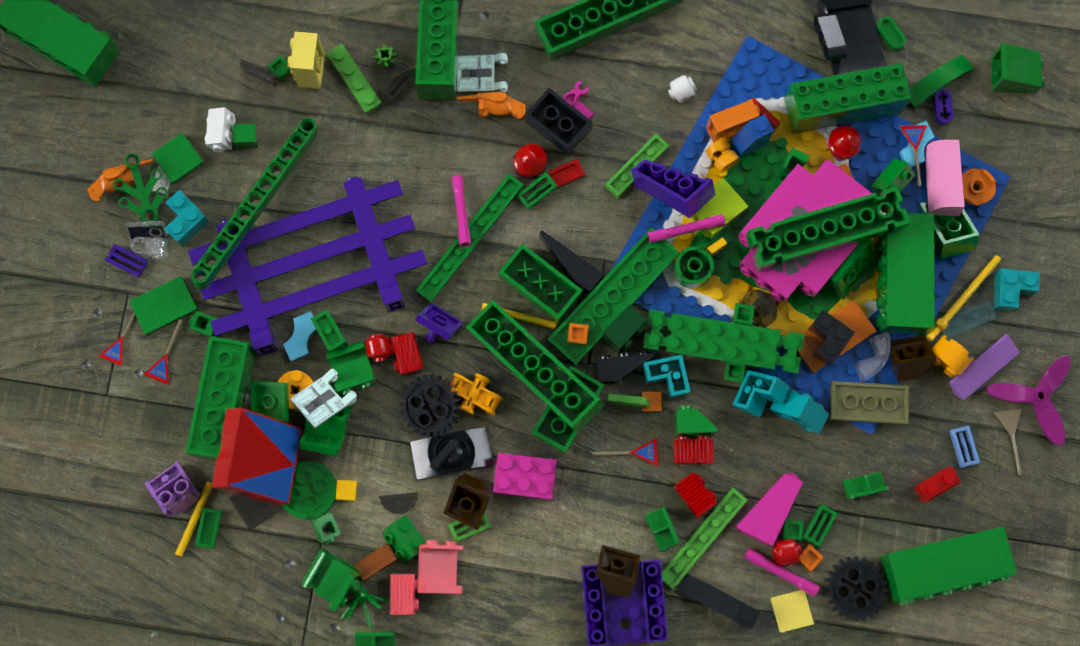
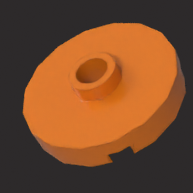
M976 168L963 173L964 201L973 206L988 203L996 192V181L992 174L984 169ZM973 185H976L979 190H975Z

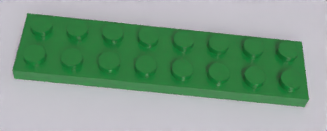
M652 227L548 338V341L574 365H577L602 338L603 332L629 304L632 306L680 254L666 240L650 244L648 232L655 231ZM570 323L589 325L587 345L567 343Z

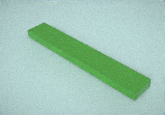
M732 488L662 571L663 583L671 590L677 586L748 501L735 488Z

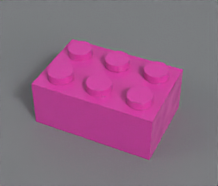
M498 453L493 493L552 501L557 460Z

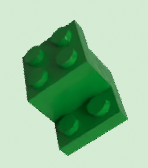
M354 404L345 407L316 428L306 418L305 432L300 440L299 449L337 457L347 437L349 416Z

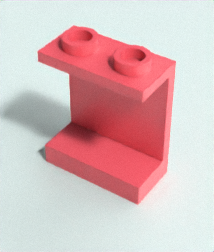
M426 541V544L419 545L418 593L462 594V586H456L457 550H463V546H458L457 542L445 541V545H438V541Z

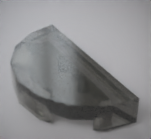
M418 492L379 496V499L387 511L393 514H403L415 506L418 500Z

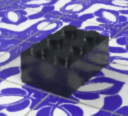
M550 88L545 91L525 115L526 124L567 156L573 152L591 131L593 124L590 119Z

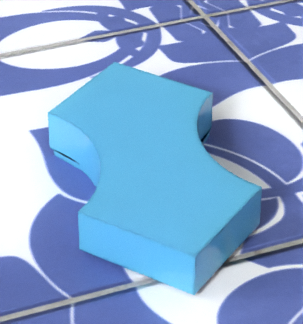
M927 121L917 124L927 125L917 149L919 164L925 162V145L934 138ZM908 143L907 147L901 150L899 154L902 160L908 162L912 168L915 167L914 150L910 143Z
M311 311L293 319L295 326L293 335L283 344L291 362L309 355L308 342L310 337L317 331L311 321V318H313Z

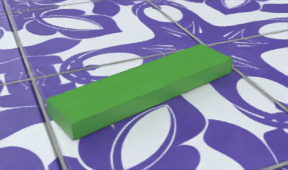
M656 133L604 187L619 199L634 183L631 170L644 159L655 162L670 145Z

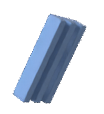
M965 426L950 430V437L960 468L979 464L980 459L970 427ZM962 431H965L974 461L970 459ZM956 433H958V437H959V440H960V443H961V446H962V450H963V453H964V456H965L966 463L964 462L963 455H962V452H961V449H960V445H959V442H958Z

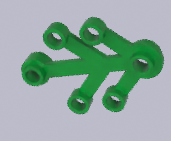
M129 153L126 155L124 163L131 169L136 189L127 185L120 178L114 180L113 187L139 199L142 208L131 203L127 197L120 198L118 204L121 208H127L138 214L143 224L153 225L159 218L157 208L163 198L167 196L168 191L164 187H159L156 190V197L151 205L149 204L148 196L157 180L161 179L162 172L159 169H153L150 173V179L144 188L138 168L140 157L135 153ZM129 158H134L136 163L134 165L129 164ZM154 171L159 172V178L153 177ZM116 181L122 182L121 188L115 186ZM160 189L165 191L164 196L158 194ZM126 199L128 205L122 206L121 200ZM148 212L152 214V219L150 220L145 217V214Z

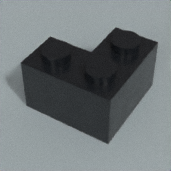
M822 310L808 329L824 340L813 356L830 367L852 338L855 331Z

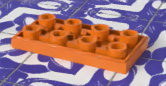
M855 300L831 315L855 331L839 356L876 332V329ZM808 330L803 333L805 334L802 350L797 349V353L811 373L814 374L826 366L813 356L824 340Z

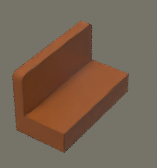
M386 543L354 566L361 571V579L363 582H366L398 561L388 543Z

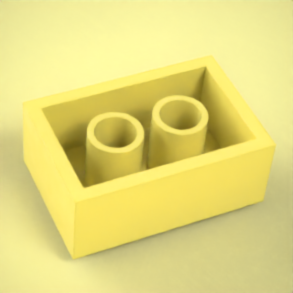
M295 32L294 38L290 40L292 56L288 57V67L291 69V74H293L298 87L321 89L325 53L317 33Z

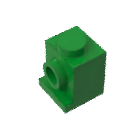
M196 311L195 315H192L190 318L189 329L207 337H216L210 321L218 318ZM207 322L206 328L203 329L202 324Z
M332 512L310 521L320 543L325 542L329 544L337 540L336 536L341 534ZM323 526L327 527V533H323Z

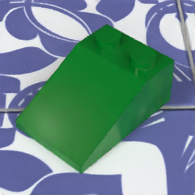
M928 201L920 203L921 212L929 214ZM964 209L960 216L934 215V249L940 259L977 249L980 235Z

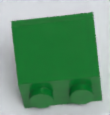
M680 406V409H677L673 415L674 438H678V436L713 437L717 433V427L697 409H692V406Z

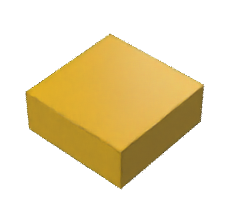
M722 237L709 246L706 252H709L713 257L726 247L727 242Z
M337 480L336 500L356 501L358 482Z

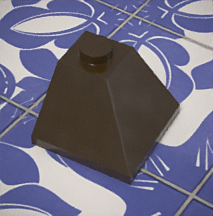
M924 335L886 341L891 370L897 382L917 379L936 361V356Z
M463 473L454 481L443 514L479 530L491 494L481 480Z
M605 545L601 546L596 575L610 594L630 599L636 582L640 555Z

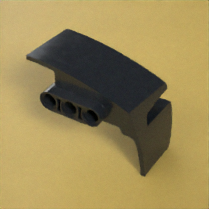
M817 0L818 15L814 16V27L826 61L830 62L833 76L887 66L871 5L873 0Z

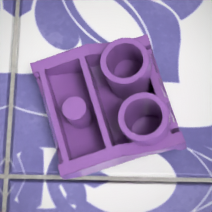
M178 460L150 482H145L152 497L167 517L179 515L195 504L200 495Z

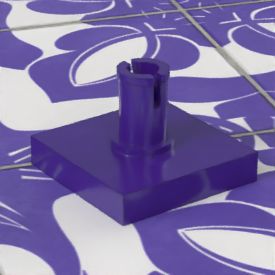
M433 303L421 311L415 321L429 329L425 339L433 344L436 343L439 335L449 340L461 329L464 323Z

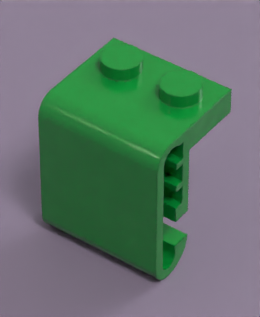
M363 341L336 349L331 353H326L331 366L330 369H335L338 373L334 386L339 396H346L351 391L368 389L372 385L377 384Z
M321 548L301 584L305 588L310 586L315 589V594L330 602L331 604L328 608L336 612L340 608L343 609L349 600L347 597L351 591H354V587L357 586L359 582L357 580L361 571L331 552Z

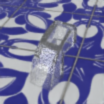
M888 332L870 339L875 357L859 361L854 365L861 383L876 375L887 362L890 353V337Z

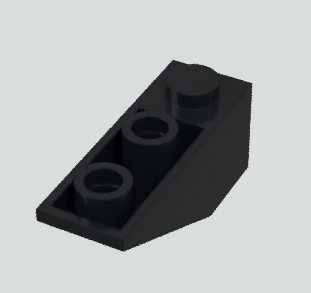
M649 351L638 352V355L630 356V353L619 354V357L611 358V355L600 356V359H596L597 379L604 385L618 383L641 368L644 362L653 360L654 353L649 354Z

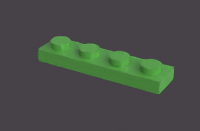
M343 44L327 52V56L365 114L367 115L382 105L381 101Z

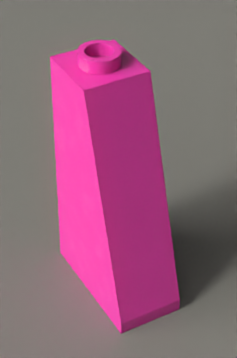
M790 472L783 474L736 525L735 529L769 547L773 546L803 483L799 480L800 477Z

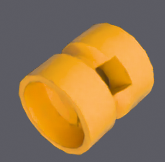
M725 137L718 139L705 150L710 160H715L714 165L720 173L727 171L740 160L734 150H730L731 145Z

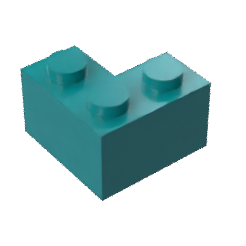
M180 190L165 202L177 217L164 229L181 247L210 222Z
M1001 268L995 273L993 310L1013 312L1018 309L1019 295L1033 296L1039 292L1040 273Z
M682 354L644 362L642 367L647 385L666 381L670 399L689 396L691 391Z
M747 370L733 406L745 414L760 418L767 400L783 404L790 386L778 377Z
M792 389L788 390L783 404L773 402L770 410L779 417L793 421L804 430L815 434H820L829 416L823 409L824 406L814 402L812 396L806 393L800 395Z

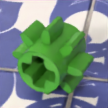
M383 45V48L380 50L376 49L378 55L374 56V60L378 61L379 68L384 66L388 69L391 65L395 66L393 59L398 57L397 53H393V47L387 48Z

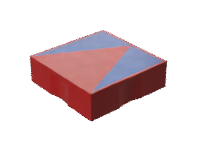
M244 408L227 409L221 436V449L216 461L212 488L233 494H244L254 500L272 505H289L303 428Z

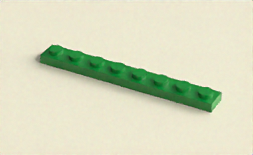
M510 174L505 177L468 224L471 245L469 247H460L458 236L416 289L419 295L430 303L433 302L524 187L523 183Z

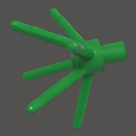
M359 581L357 586L354 587V600L340 618L343 620L347 616V620H350L356 604H362L368 625L372 628L373 624L366 602L369 601L380 610L382 607L375 600L390 603V599L368 594L367 589L363 588L362 582Z

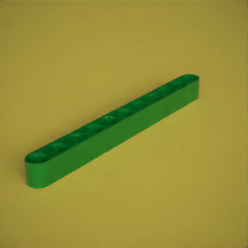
M312 118L301 120L192 270L191 278L197 289L204 290L211 285L317 137V125ZM306 128H312L311 131H305ZM296 142L302 143L299 146L294 145ZM287 156L292 157L290 160H284ZM275 171H281L279 175L273 174ZM264 186H271L267 190L262 189ZM255 200L260 201L257 205L251 204ZM244 215L249 216L246 220L240 219ZM233 230L239 231L235 235L230 234V232ZM222 245L228 246L225 250H219V247ZM212 260L217 261L215 265H207ZM199 276H205V279L202 281L196 280Z

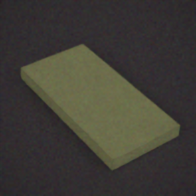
M831 381L829 420L908 425L909 386Z

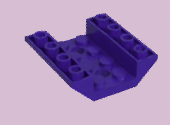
M661 560L639 562L636 582L630 599L610 594L596 575L597 565L581 566L588 646L668 641ZM628 618L631 621L630 628L622 629L619 624L620 620Z

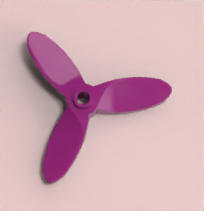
M1061 356L1055 360L1044 372L1036 388L1013 383H995L986 388L987 393L996 399L1012 403H1030L1034 406L1037 421L1046 437L1055 445H1063L1065 442L1063 422L1057 409L1050 401V394L1064 380L1071 365L1070 356Z

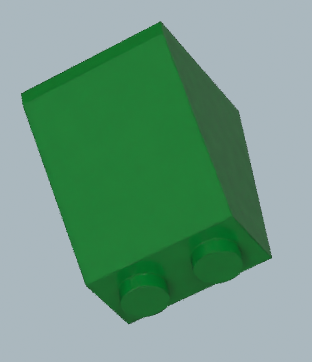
M1002 43L991 56L992 92L1037 93L1044 85V76H1042L1044 60L1041 58V52Z

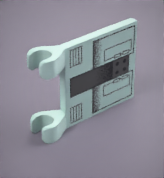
M507 54L458 56L457 92H507L508 86L505 81L495 83V63L507 64Z
M335 369L329 370L322 378L291 398L293 403L315 428L357 401V394L354 391L349 392L341 399L329 385V383L336 381L338 378V373Z

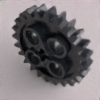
M430 374L429 377L422 375L421 379L419 377L414 378L415 383L409 382L410 388L403 389L407 394L400 396L405 400L399 403L400 406L404 407V410H401L400 413L406 414L402 420L409 421L407 427L414 426L413 433L420 430L419 436H423L426 433L428 438L432 437V434L435 437H438L440 433L442 435L446 434V429H453L451 424H457V420L454 417L461 416V414L456 412L457 409L462 408V406L457 405L461 398L455 397L459 391H452L454 384L448 386V379L441 381L442 376L435 378L434 374ZM432 388L437 390L436 398L431 394ZM416 397L421 399L420 406H417L415 403ZM430 403L433 404V406L431 407V409H429V407H428V405H430ZM441 405L446 408L445 415L440 412ZM425 414L430 418L428 424L424 421Z
M855 556L852 562L850 557H846V563L841 559L839 560L840 566L832 565L835 571H827L831 577L824 578L829 583L827 586H823L824 589L829 591L824 594V597H830L827 604H834L832 611L839 610V617L845 613L846 620L853 616V620L858 621L860 616L861 620L865 621L866 614L869 618H873L872 611L880 613L877 607L885 606L881 600L888 599V597L883 595V592L889 591V589L883 587L888 581H882L881 578L885 573L878 574L880 567L873 568V561L866 564L865 557L859 562L858 556ZM851 569L857 574L855 580H851L848 577V572ZM841 578L851 585L858 584V590L870 595L871 599H868L860 592L854 593V588L841 582ZM868 580L873 582L874 588L872 591H868L865 587V583ZM840 586L846 588L847 594L845 597H841L838 594ZM857 597L862 598L864 601L862 608H858L855 604Z

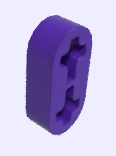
M941 89L933 96L934 116L936 122L940 125L949 124L954 117L952 96L946 89ZM940 95H942L943 98H946L943 102V105L942 100L938 99ZM943 109H944V114H945L946 116L948 115V117L946 118V120H944V117H940V115L943 113Z

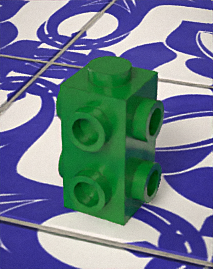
M894 158L871 187L877 197L883 190L897 186L901 193L915 176V173L908 162Z

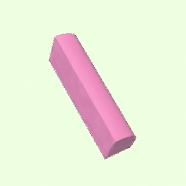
M959 140L934 141L924 148L929 214L960 216L964 209Z

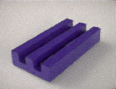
M114 244L112 251L110 250L109 256L105 258V261L140 278L148 261ZM117 250L141 262L142 265L140 266L137 263L117 254ZM113 257L139 269L138 272L112 260Z

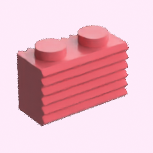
M390 574V615H415V611H419V598H416L415 590H418V578H416L415 574Z

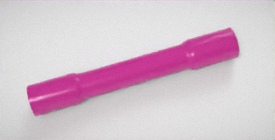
M454 175L452 176V185L456 202L460 247H469L471 240L467 223L463 176Z
M723 214L696 222L667 229L663 228L648 232V238L651 244L667 240L671 237L725 225V219Z
M750 548L747 550L744 559L759 567H763L813 597L817 594L819 590L818 585L797 576Z

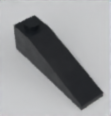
M541 230L539 238L566 275L575 285L582 289L583 295H589L600 283L604 274Z
M690 574L686 575L679 589V592L748 630H752L760 614L759 610Z

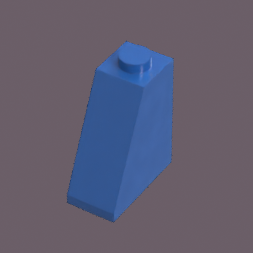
M764 114L748 122L728 141L731 145L730 150H734L739 158L768 144L774 130L766 115Z

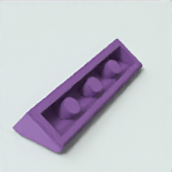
M1007 334L972 362L960 377L956 376L949 382L954 395L961 400H965L1019 354L1017 347Z

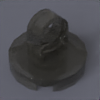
M753 290L743 297L742 304L755 306L752 325L765 328L776 320L777 306L780 301L775 300L771 293Z

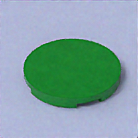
M315 461L296 463L289 505H282L283 508L292 516L304 520L315 519L324 515L331 509L336 500L337 483L334 475L326 466Z

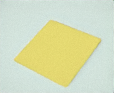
M799 590L771 598L779 632L814 624L804 591Z

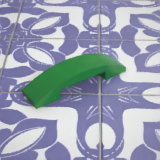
M964 55L948 61L909 89L912 98L909 103L914 109L918 108L930 100L932 95L956 79L960 80L975 68Z
M736 303L733 323L752 326L755 306ZM726 361L724 380L743 382L746 365Z

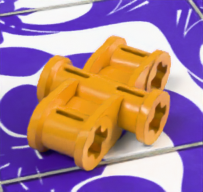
M454 373V378L451 384H454L452 391H459L455 396L463 399L460 405L462 406L461 410L473 415V410L476 406L495 416V410L499 402L503 401L504 398L485 389L491 381L478 373L475 374L474 382Z

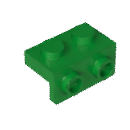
M407 515L390 524L382 532L385 541L392 546L396 556L404 564L419 554V545L426 544V541Z

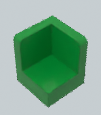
M255 124L233 125V144L236 148L258 147Z

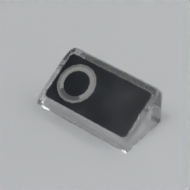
M164 221L125 223L131 241L168 239V232L164 229L167 225Z

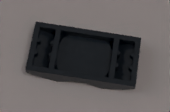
M486 427L463 430L438 437L432 436L410 442L417 481L494 466ZM453 438H457L461 443L459 447L437 471H433L429 467L430 464Z

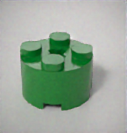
M698 246L684 249L678 255L674 265V275L684 288L704 286L709 281L714 270V261L711 254ZM691 265H693L695 268L697 267V270L694 271L693 269H690Z

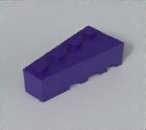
M645 159L631 170L634 184L637 188L688 218H691L715 196L713 179L710 178L701 179L696 174H684L679 169H668L665 165Z

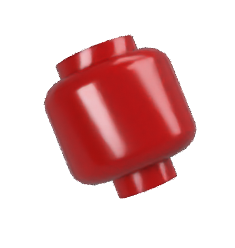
M384 333L369 335V339L365 341L367 357L374 359V362L386 361V357L391 355L389 337L384 336Z
M794 539L777 541L775 547H772L774 561L779 563L780 566L797 564L799 556L803 555L801 545L796 544Z

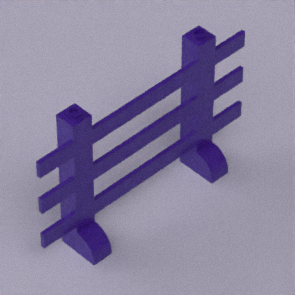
M351 177L347 179V182L343 183L348 197L249 230L228 260L232 275L215 280L207 289L200 290L204 301L237 290L243 310L210 321L214 335L219 336L249 326L253 349L260 356L279 350L269 318L374 282L378 284L388 313L406 307L395 275L427 265L423 249L390 260L383 240L415 230L411 215H407L378 225L371 206L403 195L399 180L366 190L361 177ZM350 212L354 213L360 232L252 268L246 251L247 247ZM229 219L216 225L218 233L221 232ZM233 230L230 232V234L235 235L239 231ZM212 243L188 250L192 265H196ZM222 245L219 247V250H225L228 246ZM365 246L372 267L263 303L258 282Z

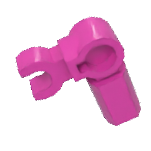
M581 81L575 84L574 90L564 94L563 99L591 120L594 117V113L581 102L578 103L580 97L587 95L589 88L586 87L585 90H579L581 86Z

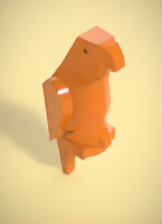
M505 92L476 93V95L457 97L458 101L479 102V116L483 118L489 114L498 116L513 115L519 121L523 120L526 115V105L511 98Z
M153 160L140 161L138 168L153 163ZM125 164L105 169L102 175L87 189L92 201L101 202L100 198L105 193L117 191L113 187V182L118 178L134 188L135 183L131 169ZM116 181L115 183L117 188H121L123 185L121 181Z

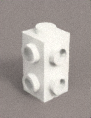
M225 107L209 109L205 144L214 152H224V150L232 149L235 114Z

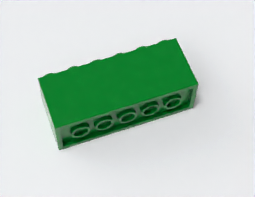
M4 0L0 6V29L5 34L94 88L120 53L116 47L117 44L108 33L97 31L93 24L88 21L86 23L82 22L78 15L73 12L67 13L66 9L58 3L54 5L50 0Z
M419 0L416 88L419 99L456 100L460 0Z
M903 63L792 83L784 97L791 132L794 134L901 114L912 98Z
M908 213L911 223L905 229L892 233L888 229L884 235L879 236V241L876 244V252L879 253V260L876 262V271H879V279L877 278L876 289L879 290V297L876 299V308L879 309L876 327L879 328V333L926 335L935 328L934 214Z
M209 337L185 453L195 458L217 461L221 449V436L226 410L232 408L245 409V395L249 391L256 351L248 342Z
M1004 526L880 555L885 578L888 581L887 585L892 602H898L899 605L914 603L915 598H918V600L931 599L935 597V593L937 596L954 593L953 589H956V591L973 589L972 584L978 587L993 584L992 580L994 582L1011 580V575L1017 574Z

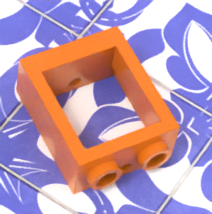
M751 99L710 115L706 129L712 142L714 143L723 137L728 139L735 136L748 122L759 117L760 109L757 104L754 105Z

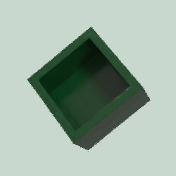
M629 304L603 332L602 340L618 355L621 351L625 353L632 346L633 339H638L645 332L646 319Z

